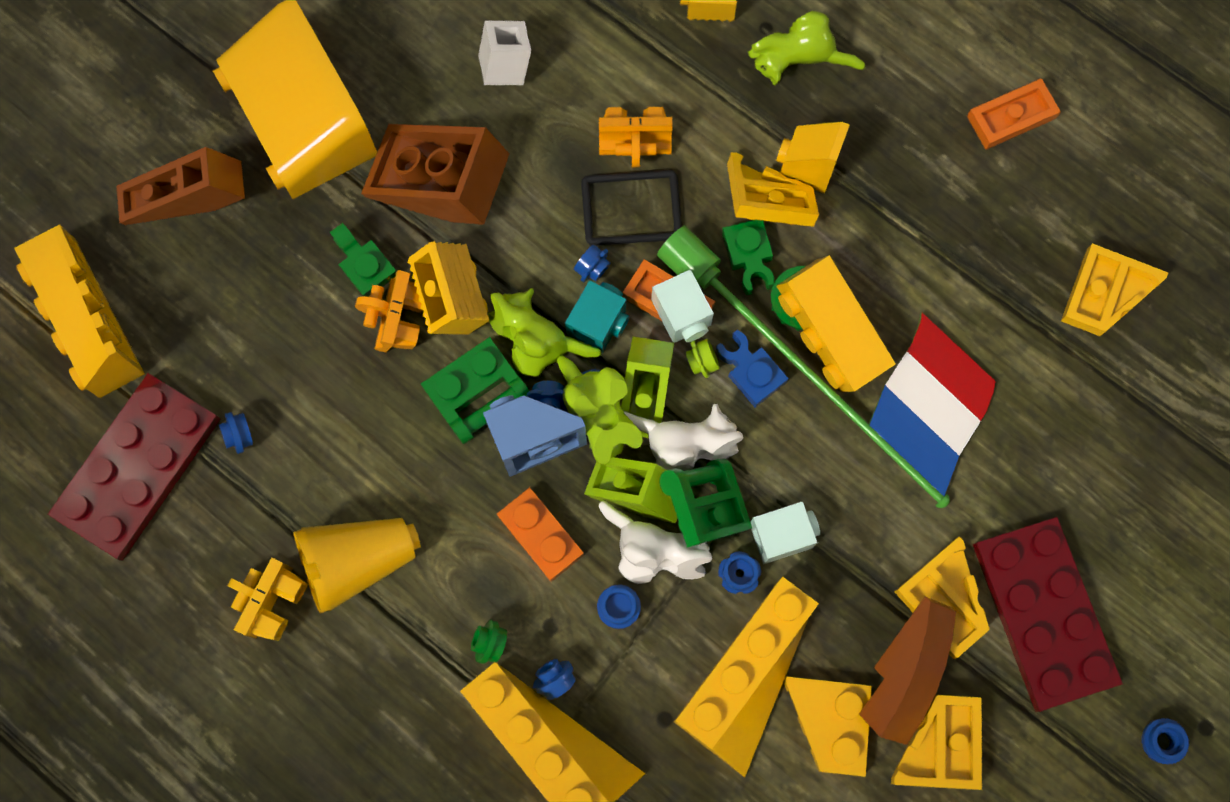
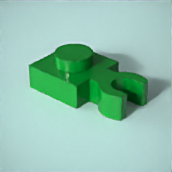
M753 220L723 227L722 236L732 271L744 268L745 271L742 278L744 293L746 295L752 294L753 287L750 280L754 277L762 278L766 289L772 290L774 275L767 266L763 265V263L771 262L773 258L764 222L762 220Z

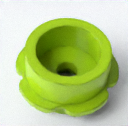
M708 338L696 342V340L691 342L693 349L686 351L689 365L695 375L702 372L705 378H709L710 373L720 369L715 351Z

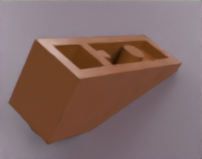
M204 147L117 185L119 223L130 225L211 212L245 199L241 161Z

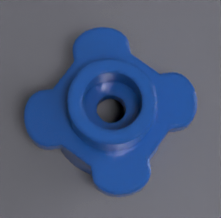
M541 381L534 384L532 390L527 393L529 398L568 412L563 401V389L565 387L561 383Z

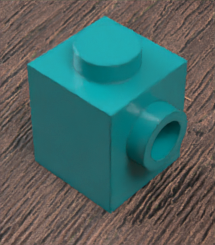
M589 280L565 322L567 335L595 346L603 353L612 336L619 338L629 321L630 316L625 314L627 299L622 297L623 293L611 284L602 282L598 285Z

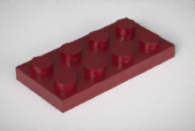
M147 373L47 515L112 557L123 561L221 419Z
M1057 517L973 544L1035 712H1040L1123 684Z

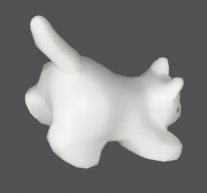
M718 404L713 405L711 414L700 423L680 421L657 423L656 421L624 412L640 431L648 434L650 449L656 459V464L666 470L675 468L682 469L683 471L694 468L695 462L699 458L708 460L726 459L738 453L737 443L743 440V434L736 431V424L731 422L721 412Z
M607 501L599 503V509L605 518L621 529L619 544L621 560L619 570L626 579L636 584L648 583L663 569L682 579H698L705 576V568L702 564L712 560L707 543L687 548L682 532H667L651 523L634 522Z

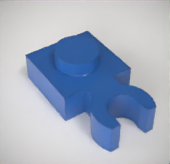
M736 330L732 338L739 345V349L735 352H729L719 343L716 346V354L721 361L733 364L736 367L729 372L728 377L756 408L784 386L789 378L762 347L752 354L748 350L747 337L741 331Z

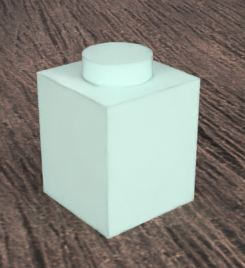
M691 269L652 287L651 300L673 343L685 339L686 342H692L709 331L707 327L711 326L714 313Z
M803 501L753 517L751 520V530L763 564L812 549L818 543L815 537L820 535L818 521L812 510L806 512Z

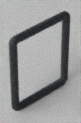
M655 170L585 176L582 179L581 187L586 242L591 246L593 244L601 246L667 241L674 232L593 238L589 183L670 178L674 232L682 227L676 172L673 170Z

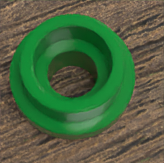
M489 620L484 627L479 625L473 635L471 651L476 652L475 660L478 663L485 664L487 661L498 662L504 651L507 641V630L499 627L497 621Z

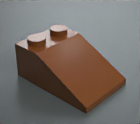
M388 124L361 194L372 200L445 221L484 225L510 153L486 127Z

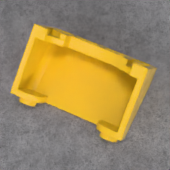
M285 0L277 4L216 59L220 66L213 70L224 92L233 90L273 164L266 168L268 174L278 190L286 187L292 199L376 157L377 150L361 114L296 0Z

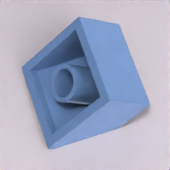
M513 395L502 397L490 404V410L483 412L509 477L587 445L586 428L581 417L527 396H521L516 399Z

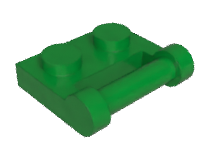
M490 337L421 383L424 391L463 445L474 438L472 435L474 432L487 424L483 412L491 409V403L513 395L515 399L527 396L529 392L525 383L516 374ZM503 381L506 382L509 389L464 420H461L457 414L459 411Z
M724 458L711 460L706 466L686 471L679 468L664 471L660 476V487L666 495L671 496L679 528L687 548L752 529L733 467L728 460ZM706 483L716 485L718 493L694 498L691 487Z

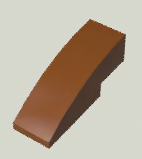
M926 596L875 665L874 669L884 680L859 713L881 738L905 745L909 743L922 723L936 695L946 668L955 625L956 611L950 606Z

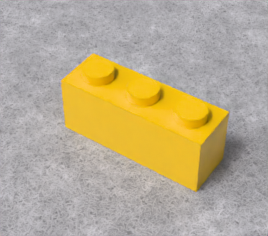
M830 255L815 260L776 285L781 293L778 299L782 308L790 317L795 316L803 329L800 335L804 344L812 353H818L825 365L822 368L823 374L833 388H839L841 392H855L896 365Z

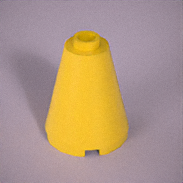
M402 518L303 527L293 532L300 561L305 568L308 577L307 582L319 613L333 610L414 560V550L421 548L414 524L406 525Z

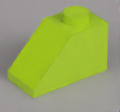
M633 336L626 367L625 382L627 383L628 394L622 398L621 408L623 412L650 419L657 423L662 422L674 349L673 342ZM641 431L642 437L649 438L647 433Z
M615 457L610 458V461L605 465L596 462L584 493L586 496L599 501H607L612 506L645 518L676 523L677 521L671 496L666 495L660 487V476L666 471L665 468L655 463Z

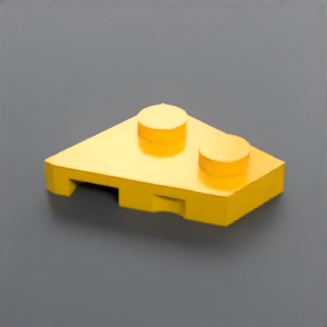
M731 152L727 168L735 217L786 223L789 225L815 226L819 212L812 186L796 179L787 178L781 172L767 166L763 173L741 164L743 155Z
M1092 243L1086 250L1061 321L1101 336L1167 278L1168 272Z
M960 536L954 539L894 591L912 613L925 596L950 606L956 611L953 639L949 655L953 659L962 655L990 630L984 609L978 602L979 591L974 575L971 576L964 554L966 547Z
M785 677V688L789 692L796 709L798 721L804 735L807 737L818 771L866 777L869 725L859 713L871 698L872 686Z
M935 695L922 723L912 736L891 777V784L982 790V698Z

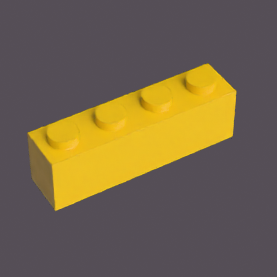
M59 224L14 248L21 261L20 264L16 265L17 270L29 287H34L38 295L34 299L35 306L46 321L51 320L56 332L51 334L53 342L64 356L68 354L73 364V367L69 369V373L80 390L87 389L101 398L145 374L76 239Z
M783 576L775 584L674 720L675 724L744 778L808 619L819 604Z
M494 662L460 691L548 802H615L646 774L540 694H537L536 691L497 662Z

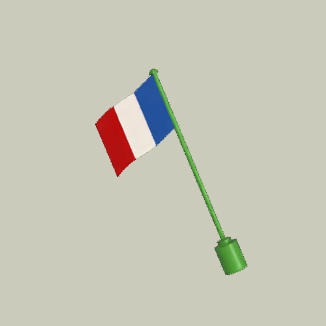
M682 226L667 239L659 249L657 256L676 275L691 269L699 286L706 289L712 285L937 501L936 507L945 508L948 506L950 497L948 494L945 495L958 458L984 417L994 392L996 381L925 314L921 313L911 345L884 385L868 424L717 279L721 273L717 268L721 259L686 226Z

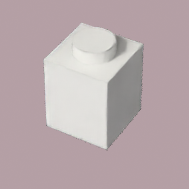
M485 21L478 55L484 85H524L531 54L525 21Z

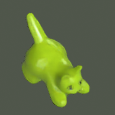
M810 11L798 18L789 28V33L776 32L759 40L752 45V49L748 52L750 58H756L755 69L769 78L774 86L781 80L783 71L789 65L829 62L858 70L865 69L864 61L857 56L837 51L835 38L829 29V18L818 11Z
M533 288L526 292H517L515 294L502 295L499 292L491 294L494 311L488 313L489 322L497 334L513 341L512 362L519 373L526 376H539L545 367L557 362L558 357L563 356L566 352L584 358L599 357L602 351L599 348L565 336L553 322L533 311L531 306V298L534 294Z
M559 356L557 363L568 382L563 389L564 404L568 413L582 418L586 428V435L590 442L589 448L592 449L596 462L602 465L607 464L610 458L622 453L625 444L635 449L641 447L643 442L641 431L626 416L620 406V400L628 394L627 383L623 376L615 369L608 367L599 372L589 371L582 374L573 361L565 356Z

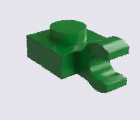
M341 223L330 232L335 243L347 256L338 265L362 296L370 297L372 285L383 287L390 282L391 278H395L397 271L372 240L361 247L344 223Z

